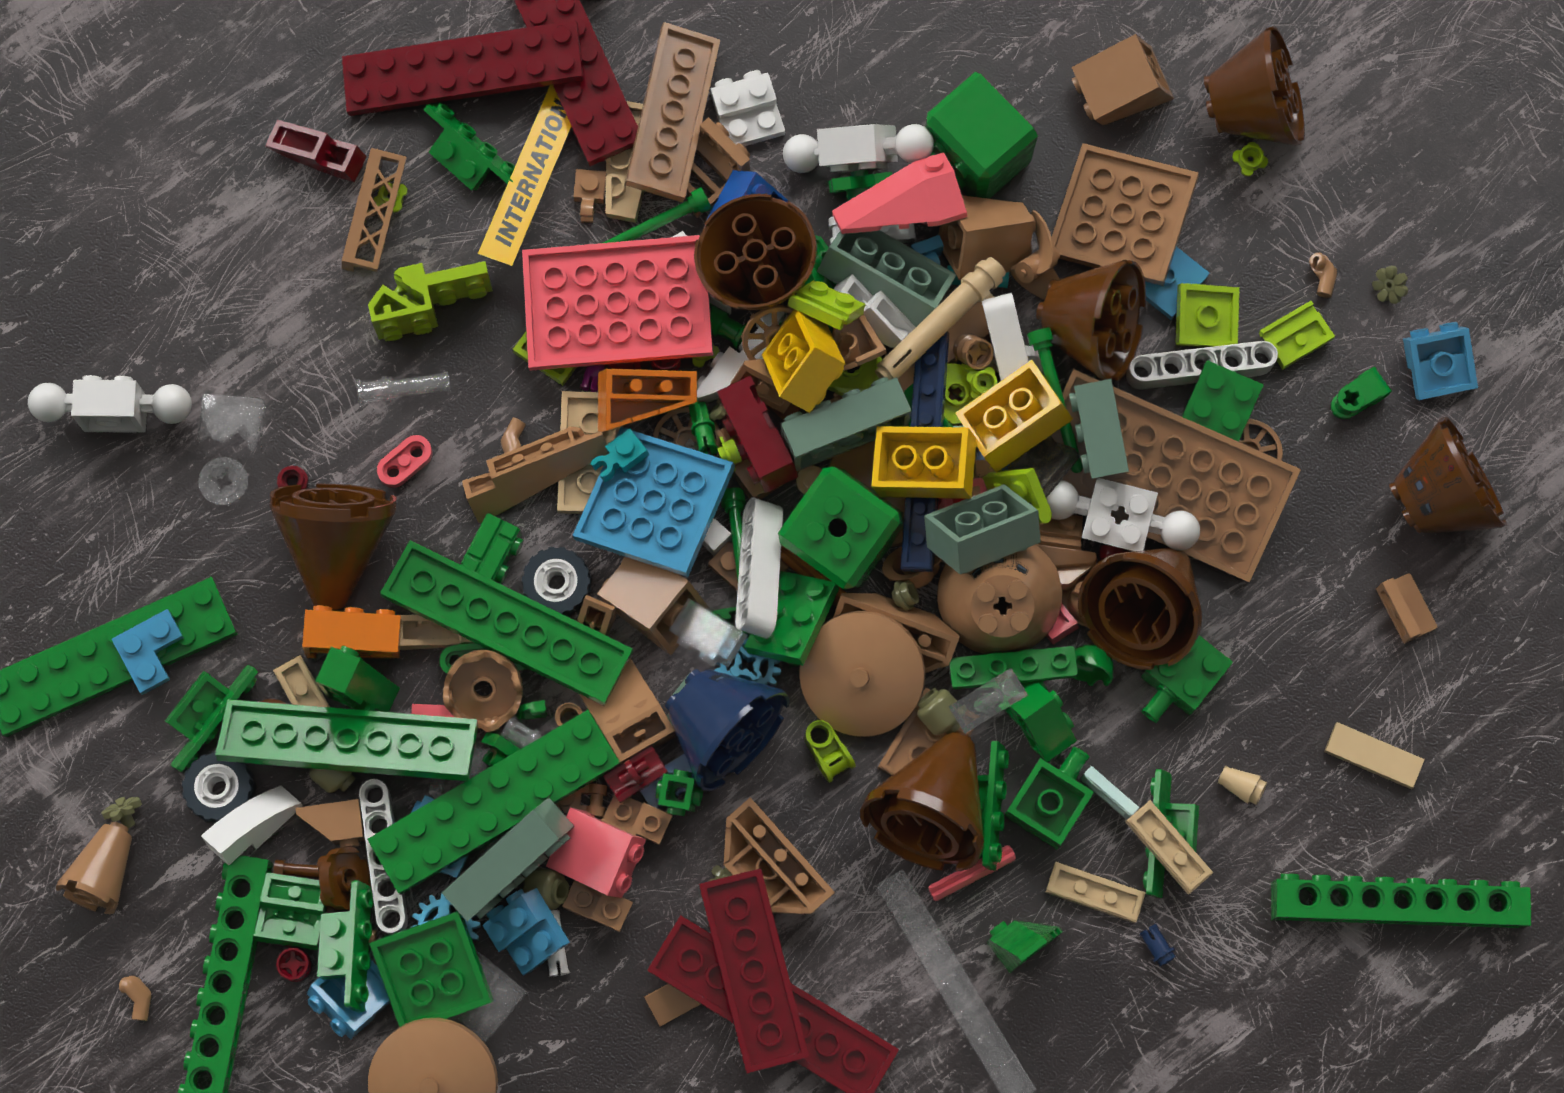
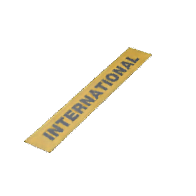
M553 85L549 86L510 177L513 182H508L478 252L482 256L510 266L515 261L571 128V124Z

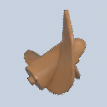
M1033 210L1031 214L1036 221L1035 234L1039 249L1016 265H1013L1010 272L1022 287L1045 300L1050 280H1060L1054 270L1060 257V251L1053 245L1046 222L1037 211Z

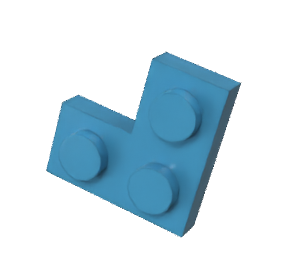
M166 609L112 638V641L136 687L143 695L170 680L156 653L184 637L172 614Z

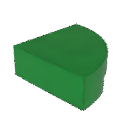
M545 700L522 704L516 713V719L519 721L546 718L548 716Z

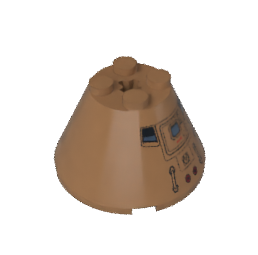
M1035 544L1024 551L1015 552L1001 558L999 561L990 562L974 569L972 572L961 575L946 563L938 582L937 600L943 622L960 636L958 641L967 648L985 655L993 652H1017L1035 646L1052 629L1061 608L1062 587L1054 563ZM999 597H1005V602L998 603Z

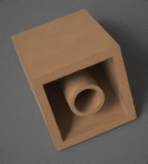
M1136 34L1072 67L1075 77L1072 78L1073 84L1079 94L1083 93L1087 102L1083 105L1090 120L1094 119L1101 125H1106L1174 99L1152 47Z
M962 196L967 217L940 225L938 235H940L944 244L943 254L958 279L961 280L967 273H973L975 271L974 267L981 260H986L989 257L998 261L1005 272H1010L1013 265H1016L1032 254L1031 240L1032 234L1036 230V221L1023 203Z
M628 557L623 558L621 565L603 583L597 593L604 603L615 607L617 615L669 655L673 654L709 609L692 584L681 575Z

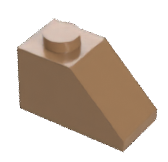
M359 799L295 808L296 815L333 844H340V848H355L359 846L360 841H365Z

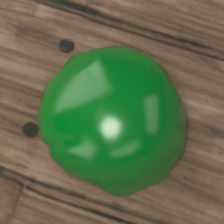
M1083 645L1075 648L1078 674L1074 679L1085 681L1089 686H1093L1096 681L1102 680L1103 685L1108 686L1113 680L1114 666L1112 658L1096 645Z

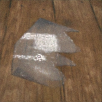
M203 394L197 444H200L209 435H211L214 441L219 440L221 444H225L232 436L239 433L243 440H246L248 449L251 452L255 449L260 435L262 447L266 405L261 397Z

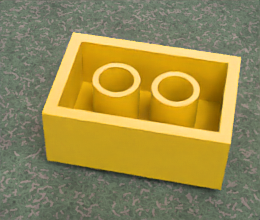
M795 309L762 353L779 397L809 413L815 405L823 401L826 390L834 380L841 376L845 361L828 325Z
M1033 360L955 413L963 426L969 427L977 438V448L996 473L1073 420Z
M877 426L871 487L880 497L972 499L977 438L969 427Z

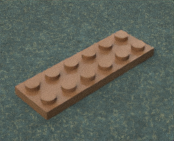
M666 22L662 24L626 176V186L678 202H683L685 199L720 39Z

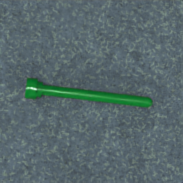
M702 187L691 192L692 195L687 197V201L603 243L634 241L691 212L695 214L700 211L702 214L712 209Z
M1048 327L1027 334L1029 345L1033 346L1034 351H1038L1044 376L1066 407L1050 347H1052L1051 341L1054 340L1051 328ZM1071 422L1060 428L1071 471L1078 474L1083 470V465Z
M734 487L725 490L721 499V506L725 509L726 513H729L738 581L742 533L741 511H743L746 501L744 490Z

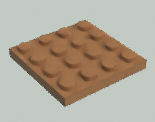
M1083 143L1051 237L1054 247L1060 251L1059 259L1092 268H1099L1122 260L1135 261L1140 266L1146 282L1164 286L1196 188L1199 172Z

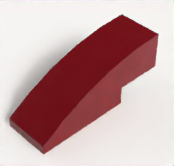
M278 119L265 145L268 149L303 165L354 183L367 157L357 145L332 139L325 132Z

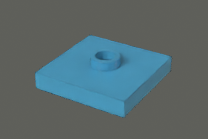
M1176 246L1164 286L1145 281L1146 301L1171 320L1177 314V285L1180 283L1202 284L1210 273Z

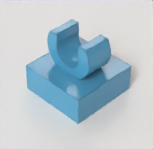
M940 235L911 245L913 250L940 265L938 256L942 255L944 247Z

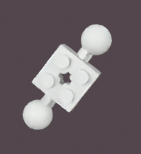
M870 124L817 129L818 142L813 137L805 134L791 137L783 148V159L792 171L798 173L809 172L818 163L819 166H830V172L887 169V163L898 162L897 155L909 163L929 157L934 148V139L931 132L919 124L905 126L899 131L897 136L894 125Z
M89 375L84 376L83 380H73V394H66L60 386L53 383L39 384L29 394L28 408L36 419L43 422L57 421L66 412H71V416L84 432H146L147 413H154L158 419L165 423H179L190 414L192 400L189 393L183 387L175 384L162 386L154 395H146L137 381L131 377L116 376L114 380H102L99 376Z
M1102 478L1096 479L1092 498L1078 495L1076 488L1064 480L1051 481L1043 488L1052 512L1051 518L1057 520L1066 519L1074 513L1087 516L1082 534L1084 539L1131 551H1143L1147 534L1150 532L1161 535L1162 540L1168 547L1174 550H1186L1191 548L1200 536L1199 522L1189 512L1174 511L1166 517L1153 514L1158 495L1154 491ZM1119 506L1125 507L1124 512L1129 514L1128 519H1124L1120 524H1116L1115 518L1111 516V511H1117Z

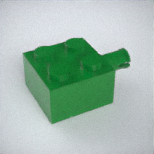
M1199 635L1194 646L1179 662L1168 666V663L1155 665L1152 670H1146L1141 678L1154 687L1157 692L1146 707L1141 710L1142 714L1152 722L1157 723L1163 713L1174 703L1190 716L1232 665L1233 661Z
M1073 746L1060 769L1055 768L1040 758L1004 814V817L1057 850L1094 793L1075 780L1090 756Z

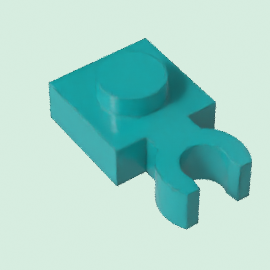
M629 428L605 446L609 454L595 457L590 464L595 471L601 466H607L606 470L600 474L601 479L607 482L613 478L617 468L620 467L626 473L649 456V453Z

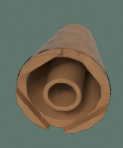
M118 822L102 825L58 880L56 890L59 891L63 888L65 890L63 897L86 909L96 911L97 907L100 906L106 908L104 914H114L118 907L132 836L128 833L129 829Z

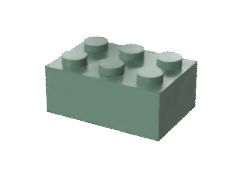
M1107 379L1074 386L1075 393H1070L1069 397L1072 412L1079 411L1081 423L1075 424L1078 443L1085 442L1087 454L1081 455L1084 474L1091 473V478L1093 479L1129 472L1112 380Z
M1005 484L975 495L972 499H965L924 515L927 548L960 575L972 572L974 569L990 562L999 561L1001 558L1015 552L1024 551L1028 547L1041 542L1038 510Z

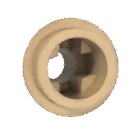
M1227 766L1223 769L1218 780L1219 784L1223 785V787L1245 803L1249 804L1251 802L1255 805L1260 801L1267 786V782L1261 780L1262 776Z

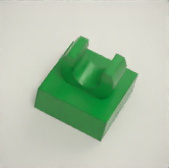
M487 732L481 741L482 744L490 748L482 759V762L490 767L520 750L501 735Z

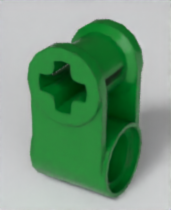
M1372 367L1338 392L1332 399L1331 410L1337 418L1347 420L1366 408L1377 404L1391 394L1392 390L1376 367ZM1348 400H1350V401L1352 402V404H1351V403H1348V404L1346 405L1343 401H1348Z

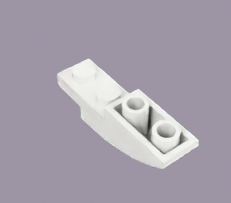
M777 312L779 325L785 319V312ZM771 313L760 318L767 326L772 325ZM756 324L758 329L755 333H764V330ZM748 340L749 350L756 347L763 340ZM742 342L738 348L741 351L740 353L730 346L725 353L719 352L710 365L713 369L708 376L704 377L702 375L698 379L697 400L699 402L709 403L718 399L717 391L730 386L732 379L744 361L749 360L743 350ZM767 347L758 352L754 357L756 359H763L762 353Z

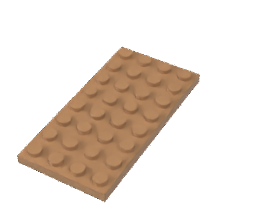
M1073 369L1062 394L1066 408L1073 418L1070 422L1081 458V455L1087 454L1085 442L1078 443L1075 424H1079L1081 421L1079 411L1072 412L1069 394L1075 393L1074 386L1099 380ZM1113 387L1129 472L1098 478L1157 492L1158 495L1153 510L1155 515L1166 517L1174 511L1191 513L1199 522L1200 536L1191 548L1182 551L1193 558L1250 582L1301 469ZM1059 429L1040 442L1029 469L1034 468L1042 489L1051 481L1064 480L1076 488L1078 495L1092 498L1097 478L1092 479L1091 473L1084 474V469L1078 474L1071 471ZM1119 506L1117 511H1111V516L1115 518V523L1120 524L1122 520L1128 519L1129 514L1124 512L1125 507ZM1148 532V538L1166 545L1161 535Z

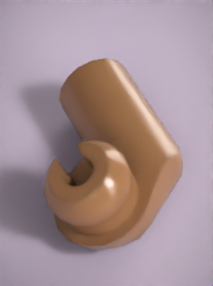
M514 417L501 438V446L504 453L521 447L519 437L526 424Z
M132 975L122 978L119 982V990L121 993H126L134 1002L131 1019L148 1021L151 991L136 976Z

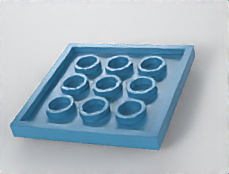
M620 427L616 438L628 429ZM632 431L647 449L649 456L626 473L620 467L617 468L613 478L607 482H604L600 477V474L607 468V466H603L572 536L576 541L688 577L733 474L735 465L728 460Z

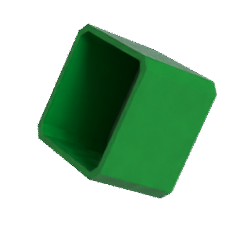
M974 72L927 113L925 127L931 132L934 139V148L930 156L945 153L955 172L959 189L970 197L991 198L1031 163L1038 138L1035 129L977 72Z
M823 468L779 530V542L842 589L862 587L903 530L904 512L885 498L880 497L874 490L843 468ZM838 518L844 520L847 524V531L841 537L834 536L830 531L832 521Z

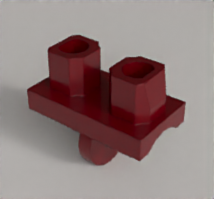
M651 745L603 777L618 801L623 803L662 778L663 773L668 774L669 772Z

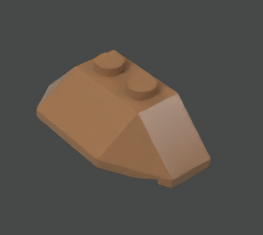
M877 593L841 594L833 618L853 611H870L888 616L904 626L917 642L924 659L925 673L950 665L960 636L935 614L915 607L906 611L902 607H898L893 599Z
M751 797L726 818L724 866L732 875L761 868L772 913L812 914L835 893Z

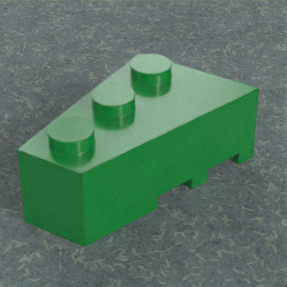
M331 646L315 680L328 698L355 710L389 712L400 687L364 662L359 657L357 651L346 646H341L340 650Z

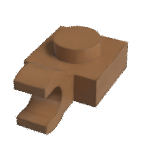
M576 169L573 198L575 202H581V222L593 223L595 203L604 204L606 171Z

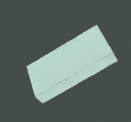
M1090 766L1081 777L1082 782L1125 819L1130 818L1138 810L1139 807L1094 767Z

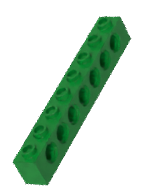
M240 855L230 865L226 863L223 865L222 880L226 881L223 893L219 892L216 900L215 910L219 912L217 924H212L209 943H213L211 956L207 955L203 964V974L207 976L204 988L200 987L197 994L196 1006L200 1007L198 1020L194 1019L191 1025L190 1038L194 1039L192 1051H187L185 1055L183 1069L187 1071L185 1084H180L178 1093H228L258 944V941L254 940V932L261 907L259 901L266 872L272 873L273 863L270 860ZM244 881L249 882V894L242 898L237 897L235 893L237 885ZM235 913H242L244 916L243 925L238 929H231L229 925L231 916ZM235 944L238 948L236 958L231 961H225L223 957L225 947ZM223 976H229L232 982L230 989L225 993H219L217 990L218 980ZM216 1008H223L225 1011L224 1021L219 1025H213L210 1020L212 1011ZM215 1039L219 1044V1050L215 1056L207 1057L204 1053V1046L209 1040ZM208 1071L212 1075V1084L209 1088L202 1090L198 1086V1077L201 1073Z
M1280 874V879L1271 882V920L1524 929L1531 926L1530 887H1520V882L1503 881L1501 886H1489V881L1471 880L1469 885H1457V880L1439 879L1438 884H1426V879L1407 878L1406 883H1394L1393 877H1375V882H1363L1362 876H1344L1343 881H1331L1330 875H1312V880H1299V874ZM1301 889L1308 890L1312 894L1313 902L1310 906L1300 902L1299 892ZM1333 890L1339 891L1344 896L1342 907H1338L1331 902L1330 895ZM1364 892H1370L1374 895L1376 904L1373 908L1367 907L1363 903L1362 895ZM1395 893H1402L1406 897L1407 906L1405 909L1395 905ZM1427 894H1433L1437 897L1439 905L1436 910L1430 909L1425 901ZM1459 895H1464L1469 899L1470 908L1468 911H1464L1458 906L1457 898ZM1491 896H1495L1501 901L1502 907L1499 912L1490 908L1489 898Z

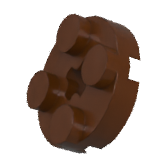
M335 848L330 850L327 855L321 856L318 859L320 899L324 906H331L340 912L350 911L351 882L359 880L371 887L369 864L366 859L361 860L356 854L359 851L356 848ZM344 876H347L346 883L344 882Z

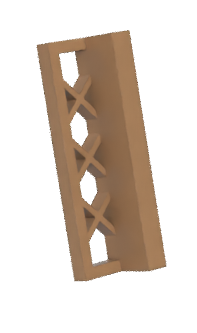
M371 148L342 257V269L354 272L356 266L378 271L407 160L406 156ZM387 160L399 163L396 173L385 179L380 171L382 161ZM394 181L393 187L391 189L388 183ZM384 186L390 198L389 201L378 207L373 200L374 192ZM387 208L386 214H385V218H384V216H383V214L381 213V211H383L384 209ZM377 214L383 223L382 229L370 235L365 227L367 219ZM379 237L378 245L374 242V239ZM369 242L375 250L373 262L357 258L360 247Z

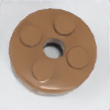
M490 650L469 652L457 659L447 673L443 690L444 705L455 718L477 719L478 728L486 732L494 731L517 713L523 693L522 678L514 663L498 652ZM479 681H487L491 684L493 691L487 696H481L475 691V685Z

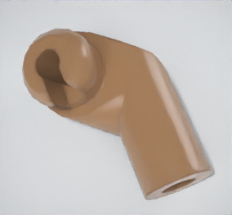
M1314 253L1310 257L1309 263L1311 269L1320 280L1316 294L1323 298H1331L1337 269L1326 255Z

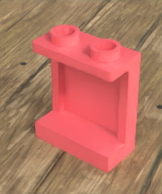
M570 807L566 816L574 825L567 832L570 839L549 857L546 867L607 896L622 898L631 886V876L636 864L644 854L646 839L632 835L597 819L595 815L587 811Z

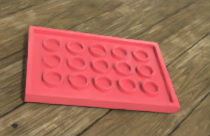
M700 235L522 250L529 370L713 356L709 292L703 286L694 262L696 240H699Z

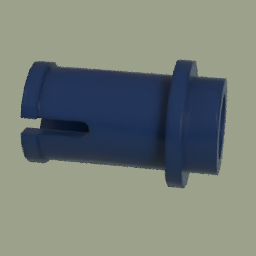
M1154 924L1149 927V930L1155 940L1151 938L1146 929L1139 935L1154 956L1152 961L1154 963L1157 962L1161 967L1176 958L1174 954L1175 948H1170L1158 925Z

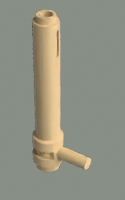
M992 257L981 260L974 267L975 271L967 273L961 279V284L877 364L878 368L875 370L878 378L887 377L891 380L897 377L898 379L977 302H982L990 295L989 290L991 288L996 289L1003 282L1002 278L1006 275V272L1002 265Z

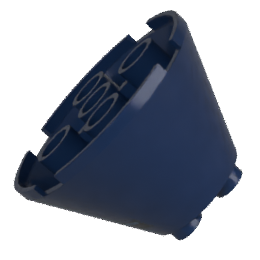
M695 669L685 679L686 685L683 689L668 699L665 708L669 710V717L697 785L704 791H713L726 784L722 779L732 772L739 775L763 751L782 724L784 717L780 713L783 705L786 708L789 707L790 699L788 694L779 688L710 669L702 672Z

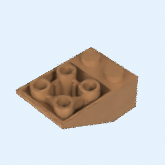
M629 658L605 706L579 694L620 764L651 745L655 749L676 737L673 726L631 658Z

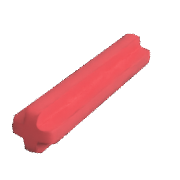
M1010 845L1002 847V859L1000 862H997L996 870L1015 861L1016 855ZM981 858L972 868L956 871L931 884L928 889L932 898L938 901L994 871L982 866Z

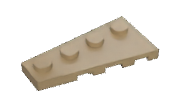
M627 101L638 125L643 104ZM631 148L606 159V216L636 223L644 191L625 185L633 150Z

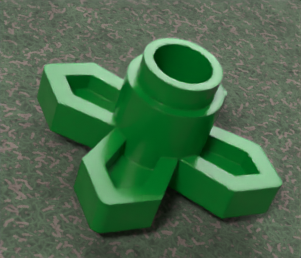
M868 169L850 171V177L833 178L828 181L829 193L846 192L847 201L891 176L892 172L868 174Z

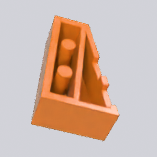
M604 369L598 372V431L601 432L697 402V371Z
M313 606V610L305 609L302 648L307 658H316L317 653L328 654L331 646L339 650L341 646L349 647L357 651L361 658H399L402 628L401 615H395V611L388 609L376 610V614L364 613V609L348 607L345 608V612L332 611V607Z

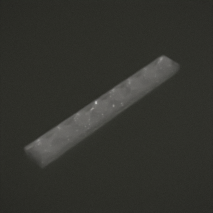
M900 870L875 886L999 1093H1032L1036 1091V1088L904 870Z

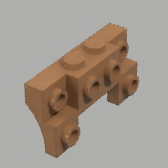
M614 794L601 820L632 835L640 836L660 845L673 815L632 798L620 803ZM574 880L562 907L576 915L621 932L633 902L623 897L607 896Z

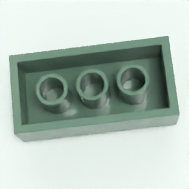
M880 230L842 234L840 231L829 246L817 270L819 274L837 284L853 274L872 295L882 291L915 327L942 302L956 277L955 273Z
M887 377L876 380L871 384V388L861 392L859 389L851 390L842 395L843 399L833 403L830 400L823 401L815 405L814 410L810 413L802 414V412H796L787 416L784 419L785 422L781 423L780 436L793 460L796 471L875 441L877 426L908 427L911 408L897 377L891 380Z
M550 798L546 799L448 886L442 894L467 922L475 915L481 919L502 898L514 890L527 876L548 859L544 853L550 857L570 839L567 832L574 825Z

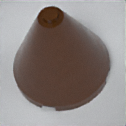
M316 483V488L301 490L300 484L274 489L270 492V509L314 606L332 607V611H339V609L346 606L396 513V496L391 495L390 501L385 500L386 491L380 489L329 483Z
M1163 548L1117 553L1108 556L1091 569L1079 590L1078 611L1079 616H1084L1090 628L1087 633L1088 636L1109 657L1124 665L1152 670L1155 665L1167 663L1168 666H1171L1188 654L1199 637L1202 626V611L1190 559L1182 550Z
M961 731L946 734L868 793L860 809V819L864 827H868L870 823L877 831L874 839L878 843L905 860L942 871L944 864H957L956 871L967 870L976 865L984 848L975 744L968 734Z

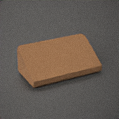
M669 984L644 997L660 1027L701 1005Z

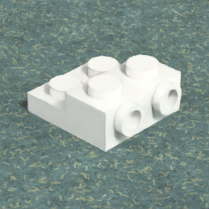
M759 70L750 71L743 76L744 79L733 82L731 78H725L717 81L715 87L711 88V99L718 121L727 129L730 135L729 138L735 144L740 143L743 146H748L785 135L784 125L777 107V99L768 73L761 74Z

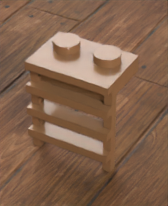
M708 117L700 124V136L696 153L725 182H727L733 170L750 172V154L747 149L740 143L735 144L729 138L730 135L727 129L719 122L715 124ZM693 162L691 172L713 194L708 198L712 206L717 201L725 184L719 189ZM688 183L687 193L691 196V192L696 189ZM699 211V212L695 213L694 215L698 218V217H699L700 215H702V214H701V212Z

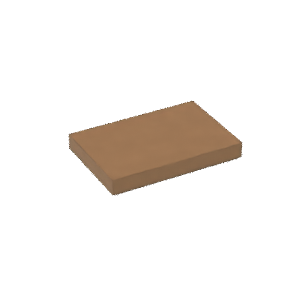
M925 688V690L923 691V693H922V695H921V698H922L926 693H928V692L930 691V689ZM916 705L913 712L906 719L878 766V769L890 776L947 734L946 732L940 735L932 734L917 716L918 705ZM964 710L960 718L962 725L956 731L964 732L970 736L980 719Z

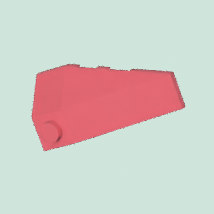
M943 152L914 161L832 210V215L841 233L848 234L879 231L882 226L899 225V229H908L912 223L927 222L928 227L940 226L966 218L967 211L955 172Z

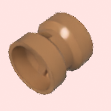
M965 333L959 336L953 346L955 357L973 369H983L993 359L992 345L972 333Z

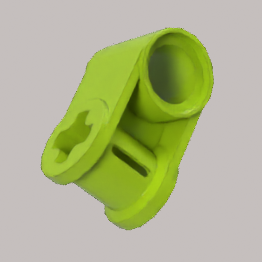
M817 720L808 726L804 735L805 743L815 758L818 768L829 783L833 781L835 775L845 769L856 767L849 751L841 743L828 722ZM816 728L823 729L827 733V741L822 744L815 743L811 739L810 732ZM841 759V761L837 762L836 764L829 766L837 760Z

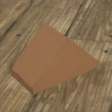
M586 595L577 622L608 636L617 617L616 609L612 605Z

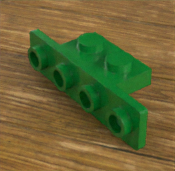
M442 103L429 104L424 108V111L444 128L429 150V153L471 191L479 188L491 170L506 184L509 181L513 182L510 177L515 165L504 161L497 155L498 151L494 146L487 142H482L475 136L476 131L471 126L458 121L453 116L454 112L451 108Z
M1073 646L1037 650L1024 649L1007 653L993 652L986 655L952 658L950 662L953 689L1075 678L1078 674L1075 648Z
M247 665L229 689L207 672L203 671L165 720V722L189 739L172 761V767L182 772L184 768L189 769L192 766L191 763L197 760L199 756L197 751L203 743L208 744L217 734L218 728L216 727L224 717L227 700H237L243 692L245 694L249 692L257 681L255 676L258 670Z
M991 741L989 775H978L984 839L982 866L996 871L997 862H1000L1002 859L999 831H1003L1005 820L1004 813L1001 812V804L1007 794V785L1003 781L1004 769H1007L1009 765L1008 750L999 741Z
M1156 769L1155 777L1152 778L1150 786L1153 804L1196 852L1199 806L1196 804L1170 803L1172 775L1163 769ZM1146 847V856L1149 860L1148 871H1145L1143 877V885L1147 895L1154 898H1162L1165 867Z
M354 880L351 882L350 911L321 914L317 977L323 980L346 978L344 1006L359 1013L365 1012V1002H367L369 996L367 970L370 968V956L368 950L369 939L372 936L370 916L374 901L372 888L359 880Z

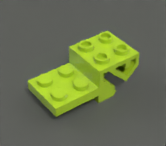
M478 262L428 274L425 272L423 263L398 268L394 273V279L397 284L395 290L392 291L382 285L368 304L371 321L379 340L394 341L402 338L403 334L412 332L417 335L429 333L432 331V328L438 327L433 304L450 305L459 298L469 296L471 299H477L487 295V292L493 291L486 262Z

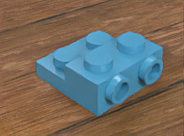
M1451 322L1439 325L1440 331L1429 333L1428 328L1410 331L1411 337L1403 338L1407 368L1411 369L1417 400L1478 388L1469 328L1458 327V322Z
M537 888L526 893L521 889L506 898L509 905L504 907L502 904L486 914L489 920L483 924L498 952L507 949L523 976L532 972L570 943Z
M371 959L370 968L367 970L369 996L367 1002H365V1012L358 1013L344 1006L346 978L324 980L318 978L310 985L307 995L310 997L308 999L310 1007L318 1014L324 1012L332 1020L330 1026L333 1031L341 1037L346 1034L352 1039L375 1018L377 1013L390 1003L379 969Z

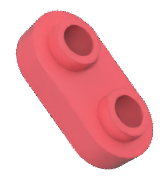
M413 435L401 442L378 463L377 475L380 481L385 486L391 488L399 487L430 462L432 448L429 441L423 436ZM421 449L423 451L420 457H413V450ZM393 468L399 470V474L396 477L388 476V472Z

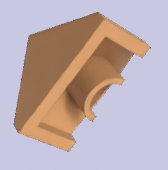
M864 314L848 325L843 324L841 330L833 327L832 336L845 361L843 371L858 367L887 354L885 347Z

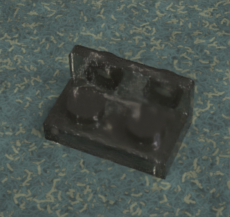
M1050 435L1018 457L1008 470L1034 468L1047 498L1081 456L1075 448L1055 442Z

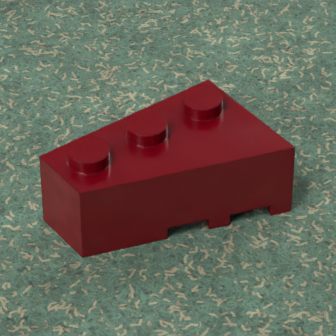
M748 376L717 391L727 417L722 422L729 437L736 436L738 440L736 447L742 461L748 459L751 466L747 467V471L754 485L760 482L766 493L798 478L793 460L777 428L771 421L764 402H761L752 377Z

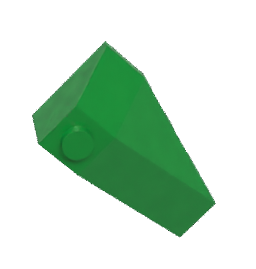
M1015 920L1007 925L1003 921L989 932L992 938L987 941V944L1009 973H1011L1058 937L1063 931L1057 926Z

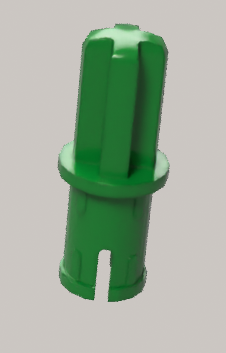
M697 400L696 403L689 406L693 424L691 433L696 437L698 451L708 454L707 447H710L711 454L714 456L718 452V446L714 437L715 424L710 420L707 404Z

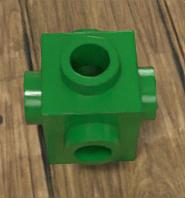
M674 769L673 775L663 773V779L659 780L657 784L656 799H659L658 805L667 807L666 813L685 816L686 811L694 812L695 805H701L703 790L697 785L695 779L692 778V772ZM685 788V798L679 800L676 793L678 789Z

